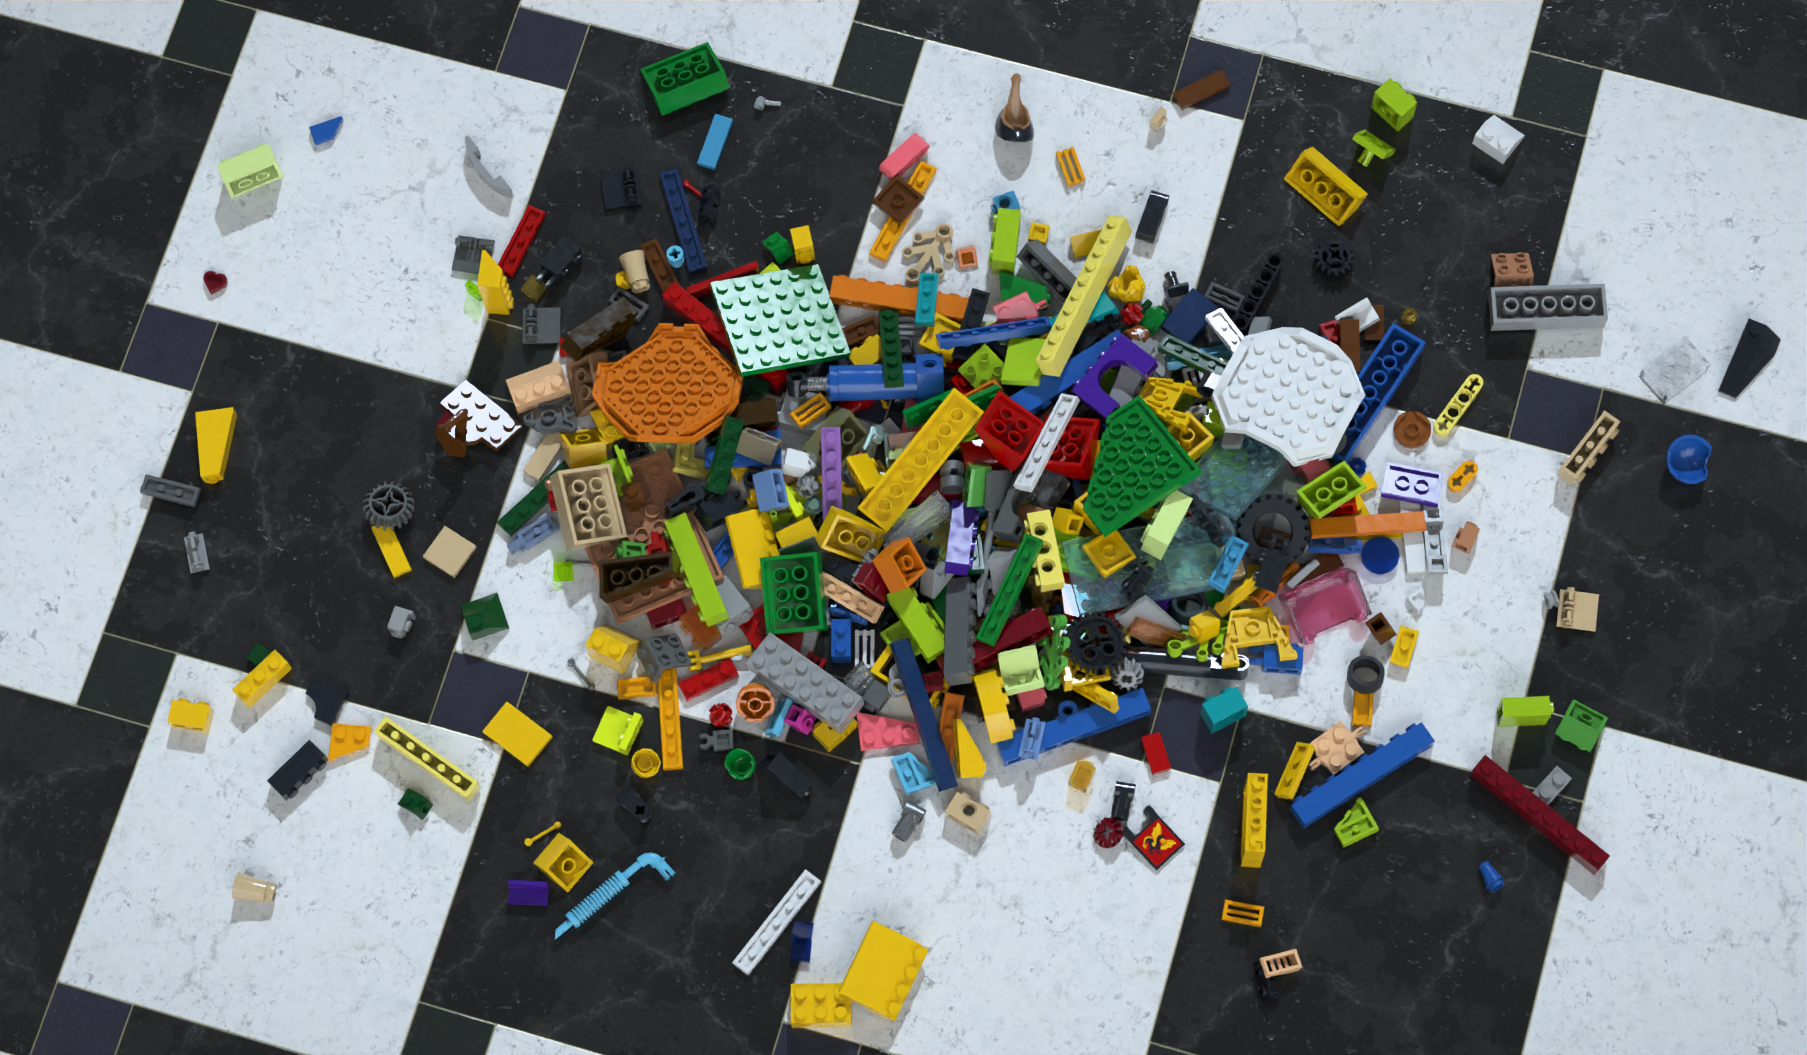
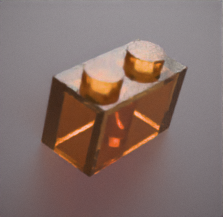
M696 605L679 618L681 623L679 627L685 635L689 633L693 638L691 642L697 650L701 648L705 652L719 642L722 636L715 625L708 627L705 621L701 622L697 612L700 611V607Z

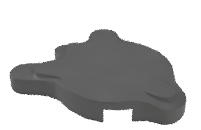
M565 395L556 401L539 403L537 409L524 415V424L545 435L558 432L575 434L577 431L576 425L569 421V419L576 416L575 411L571 408L573 396Z

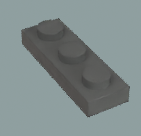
M147 474L140 489V493L143 495L194 508L201 489L198 487Z

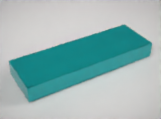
M920 273L915 326L934 327L939 284L938 273Z

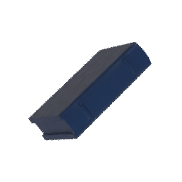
M1192 288L1164 320L1160 329L1166 334L1191 345L1205 329V325H1208V322L1205 320L1206 315L1218 310L1219 307Z

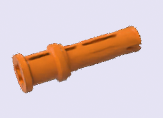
M1295 561L1285 568L1278 590L1301 571V567ZM1261 589L1255 595H1251L1250 600L1257 608L1264 607L1267 601L1276 597V593Z

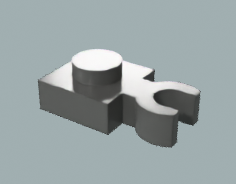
M733 730L713 731V736L708 734L699 735L700 739L707 740L706 744L700 745L702 750H707L711 746H714V752L734 750Z

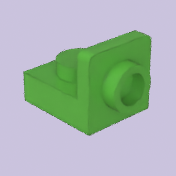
M622 541L615 549V559L645 555V544Z

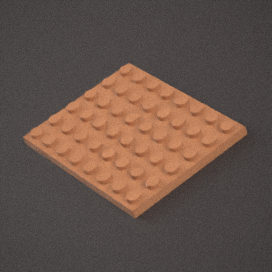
M667 449L629 464L635 481L638 480L648 505L630 512L624 496L618 498L627 537L585 548L598 580L599 561L615 559V549L622 541L644 543L645 555H648L647 547L648 544L652 543L650 533L658 531L662 535V540L666 541L668 552H672L670 545L673 542L671 539L667 540L663 530L667 528L664 523L667 519L664 517L663 512L666 505L680 494L684 487L678 473L672 471L673 462ZM693 510L686 513L713 580L716 583L723 580L724 576ZM680 571L681 576L672 579V582L656 585L609 603L617 624L693 593L692 588L688 589L684 578L687 577L685 571Z

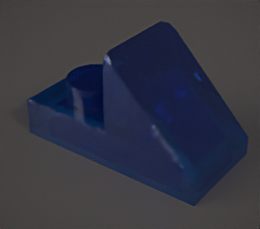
M794 921L790 961L810 963L814 923Z

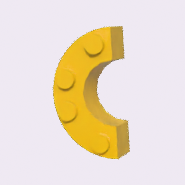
M991 668L975 672L972 675V679L981 704L990 743L993 744L1012 739V731L1016 730L1013 719H1009L1006 707L1009 704L1007 693L1002 692L1001 688H1004V682L999 670Z

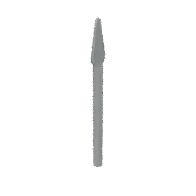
M996 510L988 511L983 551L985 570L984 574H981L977 580L978 617L982 616L989 591L987 559L991 555L992 529Z

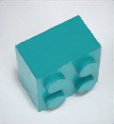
M1237 686L1234 688L1227 687L1220 692V695L1216 697L1210 696L1203 701L1200 715L1211 734L1246 716L1248 705Z

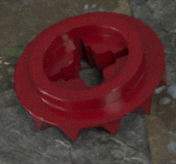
M1104 817L1103 820L1097 821L1096 827L1093 828V838L1096 844L1102 848L1115 847L1123 837V827L1113 817ZM1106 828L1113 830L1109 833L1108 837L1103 834L1106 832Z

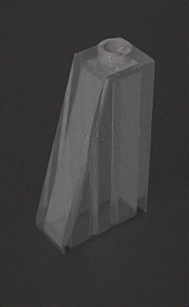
M938 490L883 536L884 549L891 542L905 537H910L914 545L951 518L949 504Z

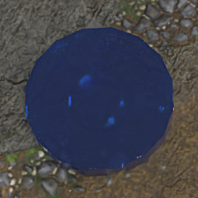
M1383 536L1373 537L1363 545L1360 554L1363 566L1370 573L1377 575L1387 574L1392 571L1398 564L1400 557L1399 549L1395 542Z

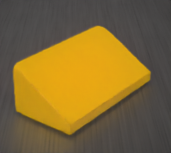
M1102 229L1070 237L1074 259L1090 254Z

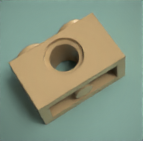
M956 792L945 810V816L979 835L991 816L989 807L982 802L978 804L972 801L973 798L964 792L962 794ZM967 808L974 810V814L971 816H967L963 812Z

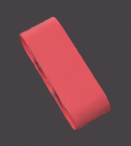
M914 133L881 163L879 170L889 180H892L896 175L901 177L928 151L930 145L917 133Z

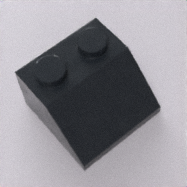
M830 551L822 563V568L827 573L856 589L858 586L851 581L852 575L858 568V565L863 564Z

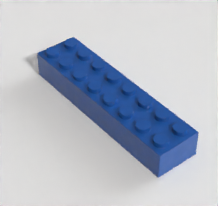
M1395 323L1391 325L1358 375L1365 397L1345 431L1347 437L1346 446L1340 453L1334 454L1332 458L1326 460L1334 465H1338L1343 461L1347 464L1349 463L1424 350L1425 341Z

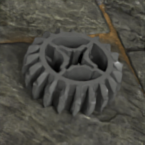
M384 481L383 486L377 483L376 489L371 487L370 493H366V499L363 500V512L366 513L365 518L369 520L371 525L375 524L377 529L383 526L384 531L387 530V527H390L393 531L394 526L401 529V523L407 524V518L412 519L415 502L412 498V493L408 492L407 487L402 488L401 483L395 486L393 481L390 485H387V482ZM394 496L400 498L403 502L394 499ZM374 509L383 512L384 516L378 514Z

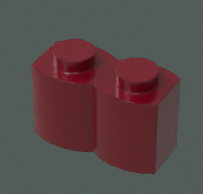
M873 561L871 563L864 562L853 582L871 599L884 604L890 591Z

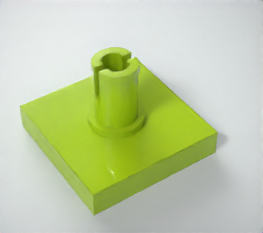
M1366 129L1355 133L1352 140L1365 147L1357 160L1359 163L1363 162L1362 165L1364 166L1369 165L1374 154L1381 159L1392 156L1396 150Z

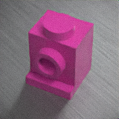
M792 705L783 722L796 731L808 735L814 729L816 717L807 712V710ZM798 713L799 716H798L796 722H794L793 720H794L796 714Z

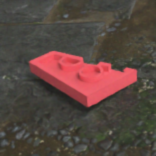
M857 713L861 751L919 744L916 723Z

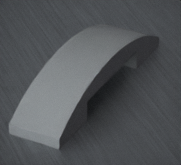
M467 135L465 137L466 149L471 164L478 176L497 193L509 198L513 197L512 189L501 175L494 179L477 159L481 156L479 148Z
M1423 505L1422 511H1424L1427 528L1423 532L1428 574H1448L1442 505H1438V508Z

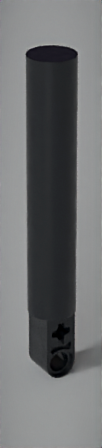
M1079 645V648L1086 647L1084 645ZM1127 645L1123 647L1127 652L1121 654L1128 661L1134 658L1135 663L1140 662L1144 673L1243 680L1247 677L1249 660L1242 655H1238L1239 667L1242 669L1237 667L1222 669L1223 654L1216 655L1208 652V659L1204 662L1196 659L1197 651L1183 650L1179 657L1174 658L1169 655L1166 648ZM1103 647V651L1106 654L1112 653V649L1110 647ZM1090 652L1088 657L1094 658L1093 653Z

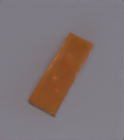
M1138 617L1126 629L1127 635L1167 648L1168 642L1171 640L1184 642L1187 639L1184 633Z

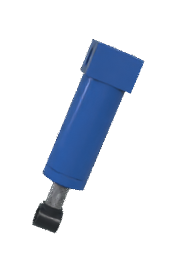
M942 354L916 355V363H902L904 387L885 388L883 364L829 366V374L824 378L816 377L815 379V377H812L811 379V377L808 378L802 372L789 373L787 375V393L790 397L799 398L806 395L808 391L825 390L827 393H830L831 402L838 400L917 399V404L944 393Z

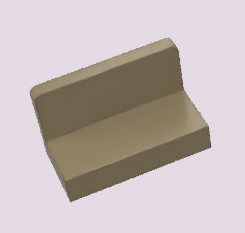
M747 427L741 433L736 452L770 466L783 440Z

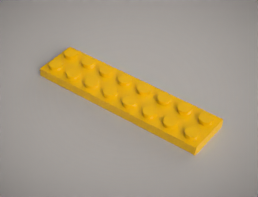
M953 388L858 506V509L888 532L984 414V411L957 389Z

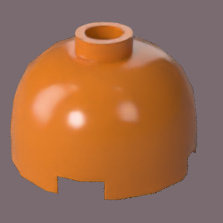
M749 683L738 692L736 709L738 714L745 718L747 722H763L765 718L773 713L775 707L774 697L770 689L765 685Z

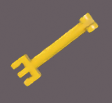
M752 644L702 656L699 650L687 652L688 656L695 657L690 659V665L696 664L689 667V672L703 670L702 663L743 654H745L746 658H750L753 654Z

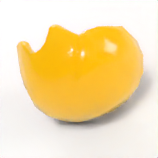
M643 748L634 753L631 759V767L636 775L642 778H649L659 771L661 761L653 750Z

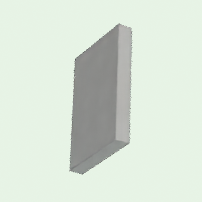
M1144 595L1115 614V619L1147 647H1154L1181 630L1180 624L1147 595Z

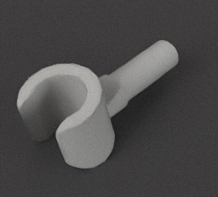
M759 96L756 98L754 108L763 110L765 105L781 106V101H769Z

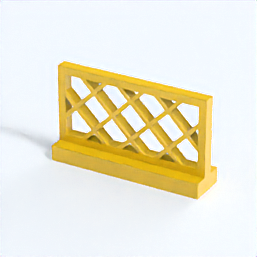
M1055 615L1047 616V620L1049 623L1051 617ZM1083 633L1081 639L1084 640L1087 634ZM1053 634L1049 635L1050 640H1051V644H1052ZM1094 641L1093 644H1097L1098 647L1100 642ZM1064 651V653L1062 654V656H1065V657L1068 658L1071 653L1069 652V654H1068L1067 652ZM1087 651V652L1084 654L1085 657H1086V658H1089V659H1092V658L1088 657V655L1090 654L1091 651ZM1068 660L1067 667L1060 673L1064 692L1072 690L1073 686L1111 679L1107 668L1105 674L1099 676L1092 673L1093 670L1086 674V669L1083 668L1081 672L1086 674V676L1075 680L1074 674L1079 670L1080 665L1073 666L1074 662Z

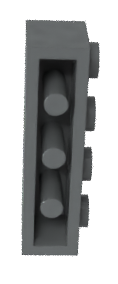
M1038 239L1026 243L1016 257L1052 293L1065 303L1077 277Z

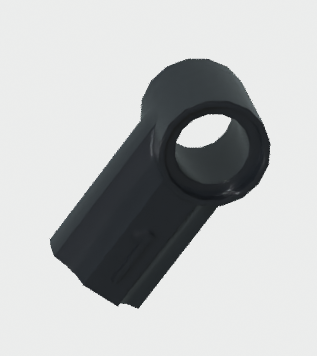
M1117 780L1111 817L1118 821L1128 820L1136 784Z

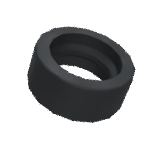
M1193 588L1179 590L1174 594L1171 601V615L1179 624L1189 626L1191 617L1208 610V600L1199 590ZM1183 601H1193L1201 609L1199 612L1188 614L1178 608V604Z
M1363 655L1356 657L1348 666L1347 682L1356 692L1361 694L1374 693L1383 684L1385 676L1384 666L1377 658ZM1358 668H1370L1377 673V678L1371 682H1363L1354 675V672Z

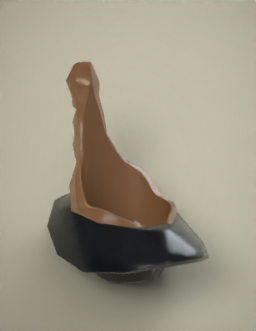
M1018 73L1011 77L1012 87L1008 103L996 118L995 130L997 136L1005 141L1028 142L1034 138V129L1028 109L1022 104L1019 96L1021 76Z

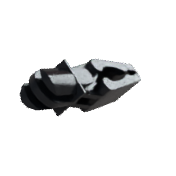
M730 472L729 479H728V483H727V486H726V487L729 486L730 481H731V479H732V473H731V472ZM708 474L704 481L697 485L688 486L666 505L663 515L667 520L697 509L699 502L709 498L711 494L714 496L717 494L704 489Z

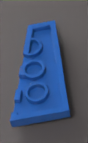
M781 428L764 432L781 439ZM716 446L705 448V469H710ZM781 447L776 451L773 463L770 466L736 452L732 468L781 467Z

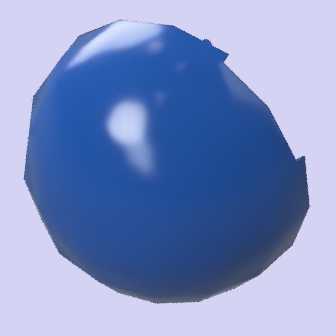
M1684 435L1677 438L1668 447L1665 461L1669 473L1675 479L1687 484H1696L1704 481L1708 473L1706 464L1711 455V445L1704 438L1697 435Z

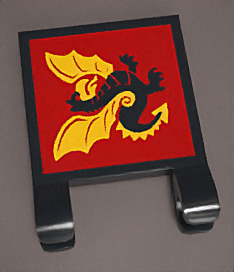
M1148 805L1143 810V813L1151 822L1136 836L1125 826L1123 828V837L1157 871L1185 843L1158 816L1155 810Z

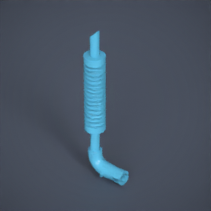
M652 852L642 854L623 873L619 870L615 872V876L612 875L611 879L608 878V881H605V884L602 883V887L599 886V889L596 888V892L593 891V894H589L590 897L587 896V899H583L584 902L581 901V905L578 904V907H574L575 910L569 911L565 915L568 919L556 929L555 940L572 925L578 928L581 922L584 923L583 920H587L586 917L592 916V912L595 913L596 909L599 910L598 907L601 908L602 904L605 905L604 902L607 903L608 899L611 900V896L614 897V894L617 895V891L623 890V886L626 887L630 884L627 879L641 867L644 868L650 864L653 869L656 868L666 881L670 879L666 871L671 877L676 872L666 863L665 857L662 858Z

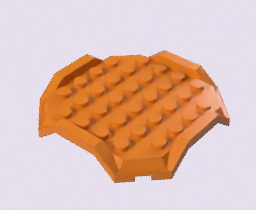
M659 323L648 341L617 362H598L597 378L593 386L592 396L606 419L629 441L695 443L721 426L724 416L732 414L739 403L744 376L741 377L738 367L733 365L710 343L699 324H684V327L673 326V323Z

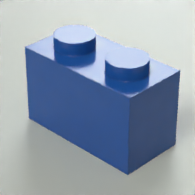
M831 619L832 663H851V619Z

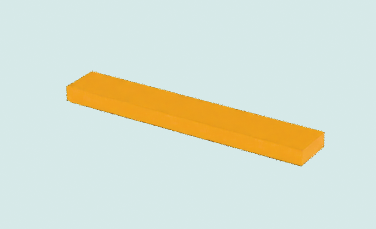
M920 160L908 184L921 195H924L937 172V168ZM913 213L901 225H898L888 217L869 251V255L886 263Z
M677 668L664 670L658 681L664 771L683 769Z

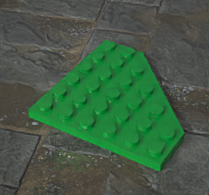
M1140 395L1107 416L1105 432L1102 434L1100 451L1095 460L1094 473L1090 479L1087 491L1088 496L1086 502H1084L1083 510L1105 538L1202 474L1200 468Z

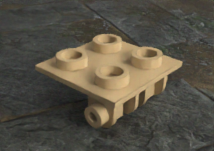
M1568 587L1567 590L1560 589L1556 627L1595 632L1599 594L1577 592L1573 587Z

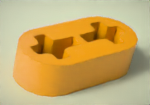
M1465 461L1449 477L1447 481L1448 489L1454 493L1462 491L1477 475V464L1473 461ZM1466 468H1473L1472 473L1468 472L1464 475ZM1459 478H1461V481H1460V483H1459V486L1456 485V486L1454 487V486L1452 485V484H1453V480H1454V481H1457Z

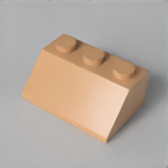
M559 361L506 380L518 414L537 408L539 403L556 401L565 395H572Z

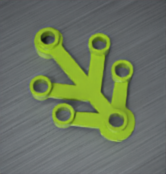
M1219 619V635L1216 636V641L1212 644V653L1216 655L1222 654L1224 649L1222 643L1224 636L1227 635L1229 623L1224 619ZM1181 627V630L1172 635L1173 638L1178 640L1168 642L1167 652L1171 657H1179L1183 650L1199 643L1188 633V629ZM1184 636L1192 637L1184 642L1179 641L1180 639H1183ZM1209 640L1200 644V648L1196 653L1198 661L1204 662L1208 659L1207 648Z

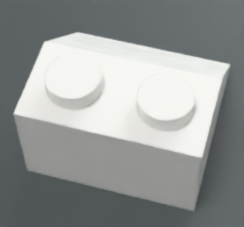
M1493 115L1477 131L1472 144L1504 164L1525 135Z

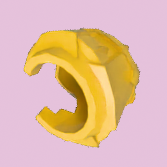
M1127 265L1119 277L1115 276L1107 285V295L1114 299L1117 298L1124 304L1141 302L1144 298L1146 285L1137 267Z

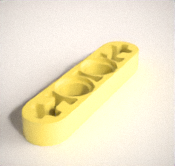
M1477 374L1470 375L1445 407L1433 426V431L1437 436H1447L1483 386L1481 376ZM1476 380L1478 382L1477 386L1475 385L1470 392L1468 389L1471 386V382ZM1460 394H1466L1469 398V401L1465 403L1461 402L1458 399V396ZM1454 408L1458 411V415L1451 417L1448 415V410ZM1446 419L1448 422L1445 429L1439 430V425H1443Z

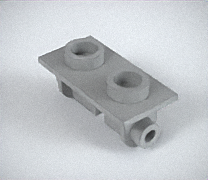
M189 532L184 541L190 573L210 569L203 533L196 535L195 532Z

